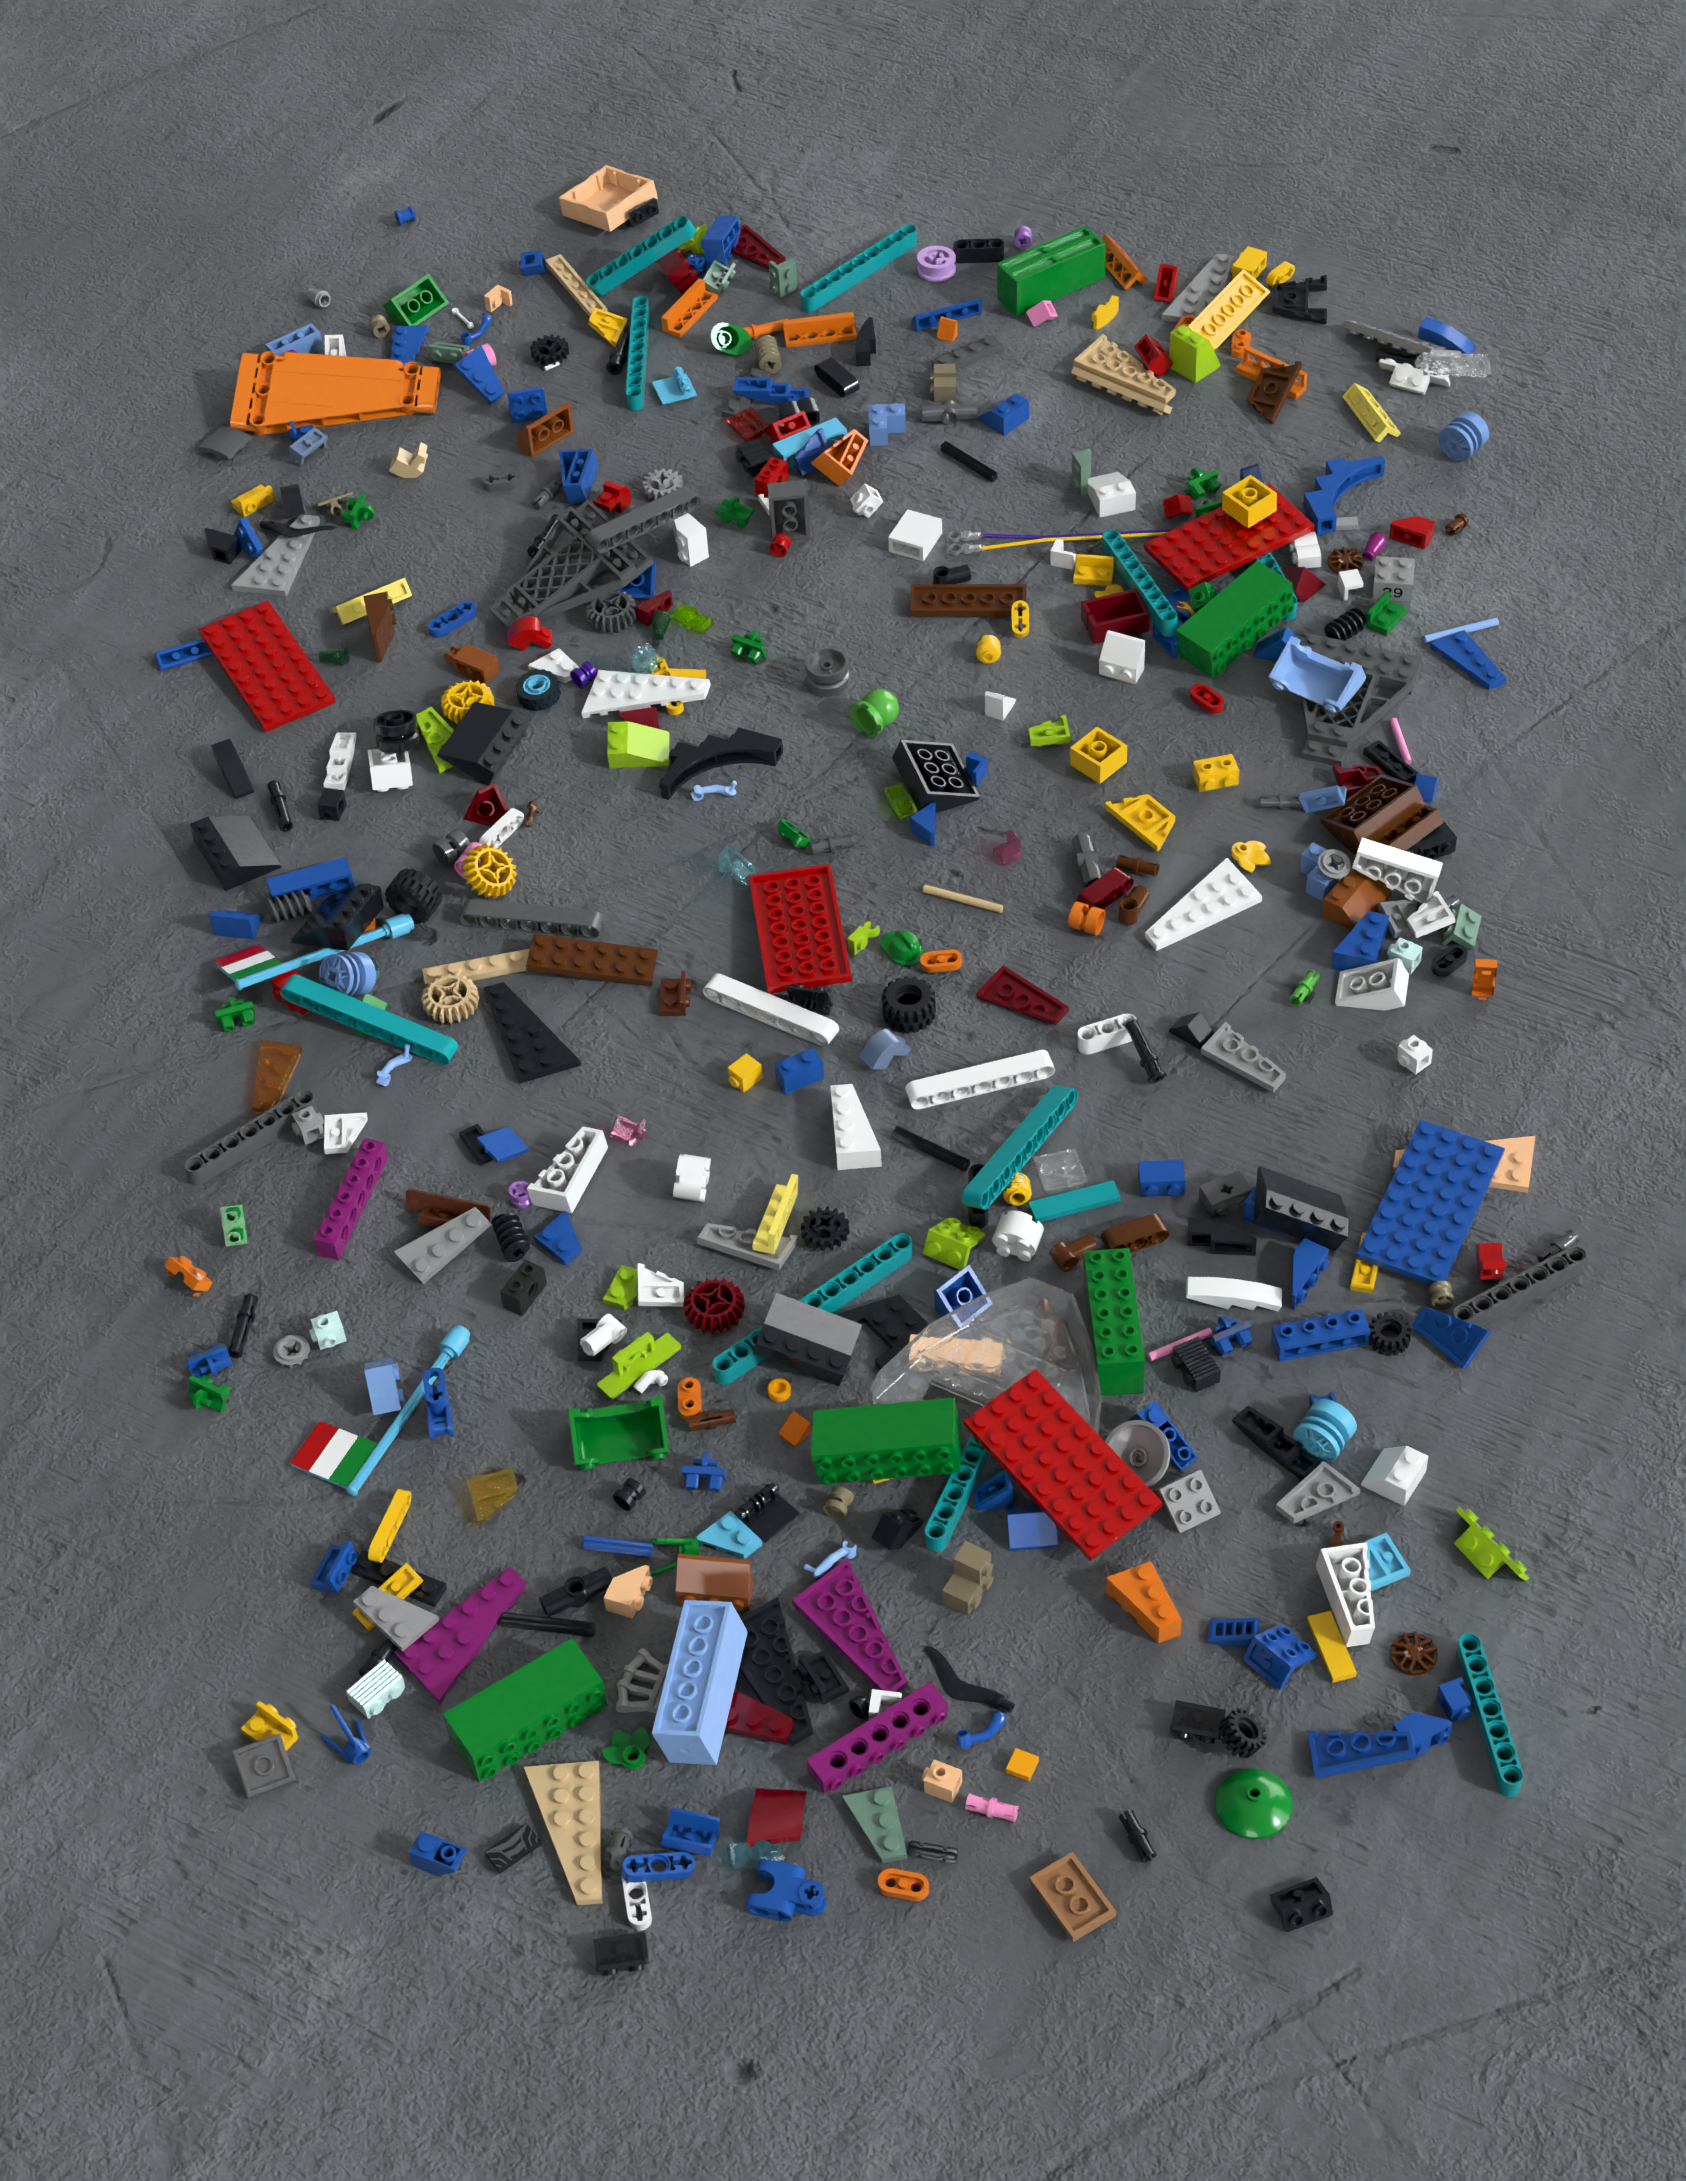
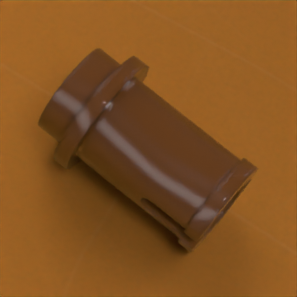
M1463 513L1457 514L1455 519L1445 526L1447 534L1454 536L1461 528H1465L1469 522L1468 517Z

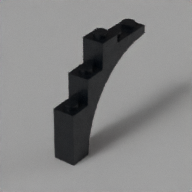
M738 727L729 740L708 734L705 741H702L699 747L678 742L669 753L671 764L667 774L661 778L659 783L662 798L669 800L688 780L716 767L739 763L776 766L783 755L782 739Z

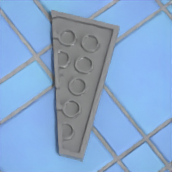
M1216 254L1164 311L1162 320L1179 322L1185 315L1197 317L1227 286L1234 256Z
M1345 320L1343 324L1344 328L1350 329L1349 333L1356 335L1362 333L1364 338L1371 340L1377 338V342L1388 345V342L1392 343L1393 348L1407 349L1406 352L1411 354L1419 353L1421 357L1426 359L1442 360V357L1460 359L1461 351L1446 350L1444 346L1429 345L1427 341L1402 334H1394L1388 330L1376 329L1375 326L1357 321Z
M301 514L290 527L301 529L319 526L320 518L319 516ZM315 532L297 537H286L281 534L231 585L232 591L287 597Z

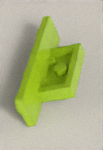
M646 1332L612 1357L614 1371L598 1382L597 1387L610 1400H613L635 1384L646 1371L654 1370L680 1351L681 1344L669 1333H665L654 1341V1337L649 1332Z
M1461 1507L1456 1509L1470 1527L1454 1544L1486 1578L1489 1579L1506 1563L1521 1579L1525 1581L1529 1579L1524 1573L1527 1568L1518 1559L1513 1561L1508 1556L1511 1553L1510 1550L1503 1543L1499 1542L1497 1544L1492 1539L1495 1535L1485 1525L1481 1527L1476 1522L1479 1518L1469 1508L1466 1511Z

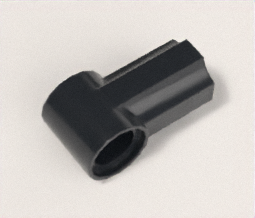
M967 564L953 568L938 566L933 570V584H958L971 580L970 568Z

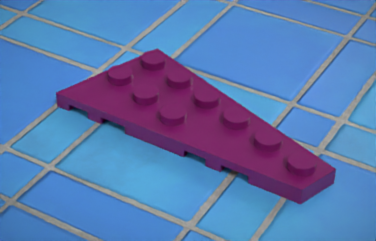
M848 1558L792 1600L793 1606L877 1690L900 1692L907 1687L904 1673L889 1647V1642L881 1630L877 1617L862 1591L860 1582L854 1574Z
M509 1567L440 1618L434 1626L403 1652L400 1649L395 1652V1656L440 1705L444 1701L449 1689L453 1688L458 1682L459 1675L465 1668H468L489 1639L488 1635L500 1624L502 1612L510 1609L526 1588L525 1581Z

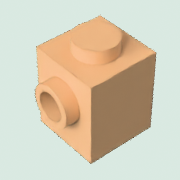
M933 1760L930 1768L926 1767L922 1775L921 1781L924 1782V1793L953 1803L962 1784V1770Z

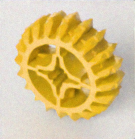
M463 680L462 683L455 682V686H449L448 690H444L441 708L445 717L450 722H455L458 725L474 702L494 706V696L490 687H487L485 683L480 684L479 680L476 682H472V680L464 682Z
M486 843L476 846L468 852V855L464 858L463 862L465 864L462 869L465 871L463 877L468 878L466 884L472 885L471 891L476 889L478 890V895L484 893L485 898L491 896L494 899L505 895L506 892L512 889L517 873L514 871L516 865L511 864L513 858L507 857L508 852L503 853L501 847L496 849L494 844L488 846ZM479 859H480V861H481V863H480V868H478V860H479ZM499 874H501V883L498 880L500 878Z

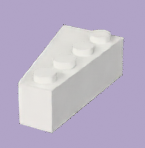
M1362 838L1352 868L1375 881L1380 880L1384 882L1386 887L1391 890L1396 889L1404 893V897L1411 901L1414 899L1422 904H1427L1432 898L1443 863Z
M853 1084L830 1086L838 1170L882 1167L881 1149Z
M582 1127L565 1145V1151L560 1155L557 1154L553 1159V1164L538 1175L539 1179L534 1184L531 1183L526 1188L532 1205L573 1213L608 1149L603 1130Z
M1367 1542L1323 1548L1320 1550L1316 1562L1318 1574L1346 1647L1369 1644L1375 1629L1373 1601L1371 1600L1370 1592L1371 1581H1369V1560H1367Z

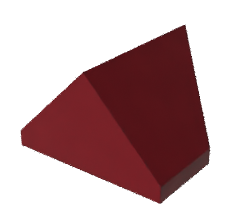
M1305 567L1281 568L1285 578L1292 582L1295 596L1303 603L1326 585Z
M656 707L617 712L625 721L660 729Z
M496 782L476 792L463 818L464 820L492 827L509 811Z

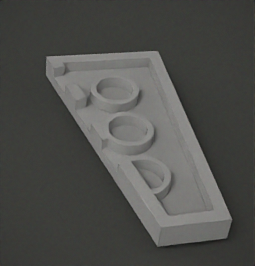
M474 1207L395 1250L394 1253L425 1284L490 1227L491 1223Z
M707 1223L697 1237V1244L779 1271L797 1245L798 1236L790 1235V1238L781 1237L775 1254L753 1250V1241L757 1230L737 1231L736 1227Z

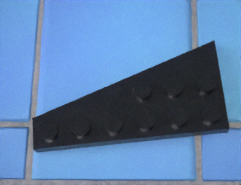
M504 982L484 987L486 999L519 1084L581 1066L578 1057Z
M776 1597L740 1617L748 1633L739 1671L762 1704L793 1718L794 1725L788 1736V1742L793 1746L811 1736L813 1729L781 1611L780 1601Z

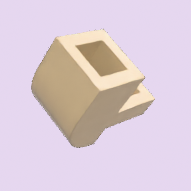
M420 443L413 454L399 448L392 458L389 471L402 478H417L422 475L428 456L426 454L427 445Z

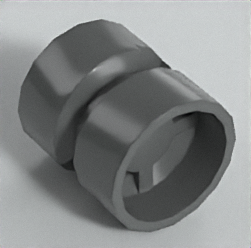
M456 828L448 833L445 838L435 842L432 845V849L437 859L443 865L448 866L456 861L458 856L460 857L470 842L466 835Z

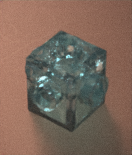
M646 643L643 647L638 646L633 650V656L630 657L633 662L631 666L637 673L642 672L643 674L653 673L658 668L657 664L663 660L649 643Z

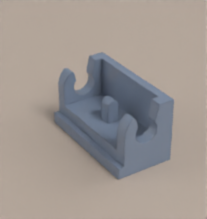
M314 427L289 446V460L294 463L297 458L299 466L303 465L306 456L319 446L322 449L327 446L328 436Z

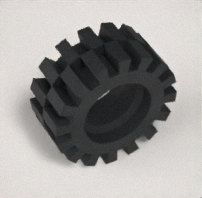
M1389 1311L1384 1312V1316L1379 1313L1377 1318H1372V1322L1369 1324V1345H1373L1372 1349L1374 1351L1379 1349V1354L1383 1355V1352H1387L1386 1356H1391V1352H1393L1394 1356L1399 1355V1351L1403 1353L1405 1348H1408L1411 1337V1325H1409L1407 1319L1403 1321V1315L1400 1314L1399 1317H1396V1312L1389 1315ZM1393 1330L1398 1333V1336L1388 1338L1383 1336L1381 1331Z
M1242 1708L1233 1710L1218 1725L1220 1730L1218 1735L1223 1737L1221 1739L1222 1744L1226 1743L1228 1745L1225 1748L1228 1751L1230 1749L1233 1750V1755L1236 1756L1239 1753V1758H1249L1265 1745L1267 1734H1264L1265 1728L1260 1727L1262 1722L1255 1720L1256 1715L1253 1713L1249 1715V1711L1246 1709L1243 1711Z

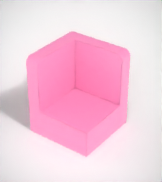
M1042 301L1026 311L1034 327H1037L1046 320H1053L1058 317L1051 301Z

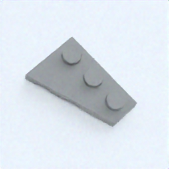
M1323 1461L1276 1504V1510L1294 1524L1359 1495L1360 1488Z
M374 1586L369 1587L353 1601L354 1606L402 1652L439 1621L437 1615Z

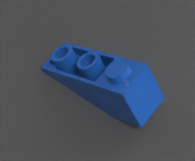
M1306 1238L1302 1240L1293 1253L1291 1309L1295 1310L1299 1303L1305 1301L1309 1288H1313L1316 1285L1321 1271L1325 1272L1330 1263L1328 1259L1329 1249Z
M1155 1400L1129 1419V1421L1143 1420L1150 1422L1164 1433L1170 1446L1169 1462L1179 1471H1182L1198 1458Z

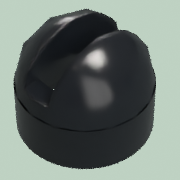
M857 1696L849 1701L850 1710L858 1718L863 1717L869 1712L870 1702H866L867 1697Z

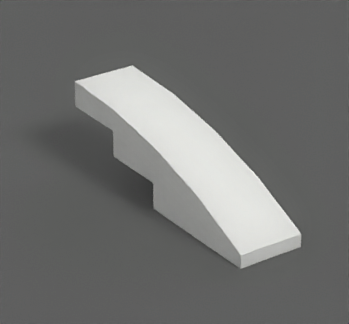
M336 733L329 750L330 759L326 767L327 776L324 781V788L345 790L355 750L356 733Z
M1188 1277L1186 1279V1298L1224 1309H1229L1231 1305L1253 1311L1256 1306L1278 1312L1282 1307V1288L1239 1279Z

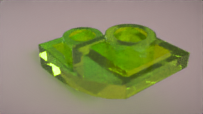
M681 604L670 615L674 621L683 627L699 634H704L715 624L713 617L698 614L696 607Z
M903 783L883 789V794L898 819L914 815L918 812L911 795L907 794Z

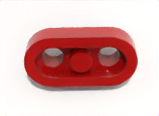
M1204 684L1192 686L1190 698L1197 705L1213 714L1220 713L1224 709V698Z

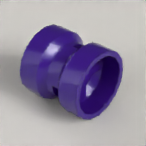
M588 661L581 664L579 669L575 668L570 672L572 681L579 688L585 686L587 681L594 680L597 675L595 667Z

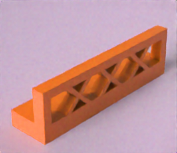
M1105 234L1101 238L1106 243L1105 267L1126 290L1136 280L1144 285L1148 278L1117 242ZM1109 255H1114L1113 262H1108ZM1122 264L1121 271L1116 272L1117 265ZM1131 274L1132 276L1125 283V275Z
M699 278L661 317L662 331L681 338L718 299V294L706 291L705 280ZM703 297L710 298L708 300L701 301ZM701 307V308L698 309V310H693V311H692L693 308ZM686 317H692L691 319H688V320H682L683 318H686ZM682 326V328L679 331L674 329L676 327Z
M853 312L783 320L786 348L857 339ZM852 331L850 334H844L843 332ZM790 338H797V340L789 341Z
M1246 346L1244 348L1243 361L1236 366V373L1256 381L1261 369L1268 368L1264 361L1268 362L1271 367L1281 364L1285 366L1290 365ZM1253 355L1256 361L1249 359V356ZM1302 370L1298 374L1301 377V382L1296 379L1288 394V397L1295 400L1306 391L1307 373Z

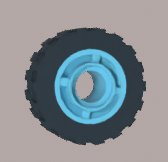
M535 669L523 674L517 680V697L522 707L527 708V710L543 711L551 708L560 698L561 691L558 679L551 671Z

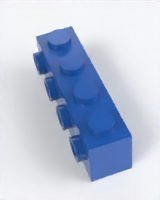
M1362 1309L1348 1310L1344 1313L1327 1314L1318 1318L1302 1319L1297 1322L1281 1323L1272 1326L1271 1341L1278 1361L1281 1362L1369 1345L1370 1328Z

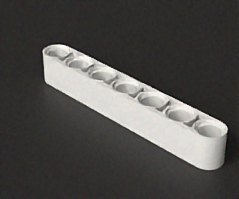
M715 973L703 988L705 997L713 1002L822 1047H827L839 1032L837 1023L827 1017L719 973Z
M1038 1050L914 1080L906 1085L905 1090L912 1108L923 1109L1046 1079L1055 1073V1068L1049 1053L1046 1050Z

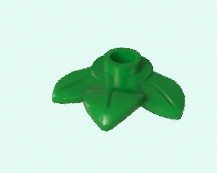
M644 1727L639 1728L633 1736L615 1729L612 1735V1746L603 1749L602 1754L612 1764H622L629 1770L639 1769L646 1760L645 1751L650 1746L649 1734ZM631 1757H637L636 1760H629Z

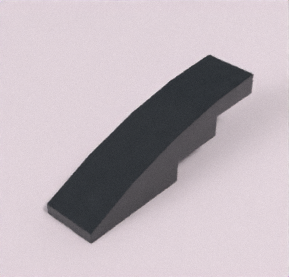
M1246 1406L1232 1419V1422L1253 1443L1299 1479L1303 1480L1321 1464L1320 1461L1303 1451L1302 1444L1284 1434V1429L1281 1425L1252 1407Z

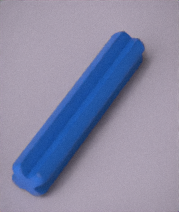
M585 1535L582 1540L583 1549L645 1557H650L653 1552V1544L649 1542Z

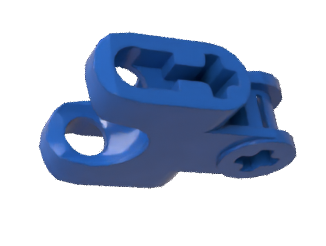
M441 1368L427 1369L423 1372V1383L430 1439L435 1440V1436L445 1434L454 1437L451 1405L444 1373ZM433 1376L439 1377L440 1383L432 1386L429 1384V1379Z
M763 1858L759 1860L756 1869L759 1877L772 1883L774 1886L769 1892L764 1894H749L745 1908L750 1914L789 1922L794 1912L817 1916L825 1910L826 1899L823 1886L817 1881L804 1879L806 1872L803 1868Z

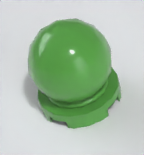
M873 689L862 700H858L849 708L852 712V715L849 717L858 732L864 731L869 734L868 738H875L883 731L884 727L891 725L899 715V703L891 691Z

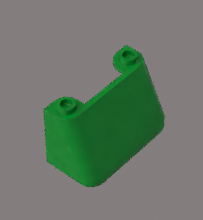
M662 1396L650 1397L646 1404H644V1400H640L639 1403L596 1409L591 1407L587 1408L588 1413H586V1410H580V1407L568 1409L575 1466L581 1467V1471L593 1470L595 1465L650 1457L652 1461L666 1459L665 1455L670 1453Z

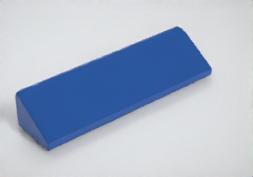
M977 298L914 315L911 322L912 327L915 331L938 326L941 316L960 320L982 314V300Z
M203 639L155 653L160 671L214 656Z

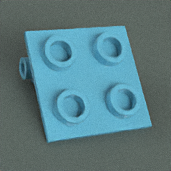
M681 367L674 368L673 377L652 382L663 405L697 396L687 374H684Z

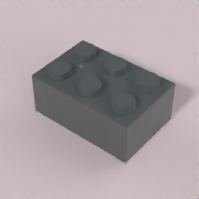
M805 480L767 484L772 540L777 533L786 534L791 540L810 538Z

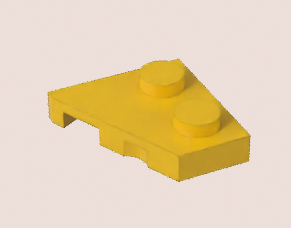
M594 308L588 325L612 346L616 347L621 333L624 332L628 324V319Z

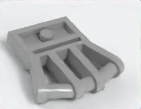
M640 1648L636 1653L637 1656L628 1665L624 1666L622 1679L618 1680L616 1684L618 1689V1701L615 1704L616 1711L620 1713L648 1711L657 1714L669 1664L663 1665L653 1658L647 1650ZM643 1663H646L657 1671L659 1675L637 1669ZM635 1679L654 1684L653 1690L633 1685L631 1680ZM628 1694L649 1700L629 1702Z

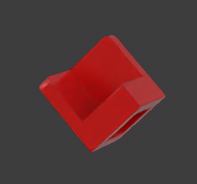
M1177 494L1163 500L1166 518L1171 519L1182 514H1194L1190 496Z

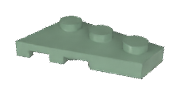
M892 1786L842 1796V1801L849 1808L855 1822L861 1827L867 1837V1841L882 1864L907 1859Z

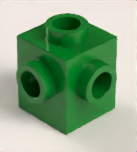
M1203 582L1188 590L1192 610L1198 612L1218 594L1213 586Z

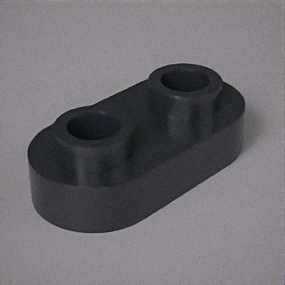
M1458 944L1446 948L1432 960L1431 970L1433 974L1438 977L1451 975L1467 961V949Z

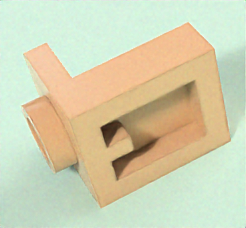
M499 285L484 295L485 307L489 312L494 311L502 303L508 306L513 304L511 291Z

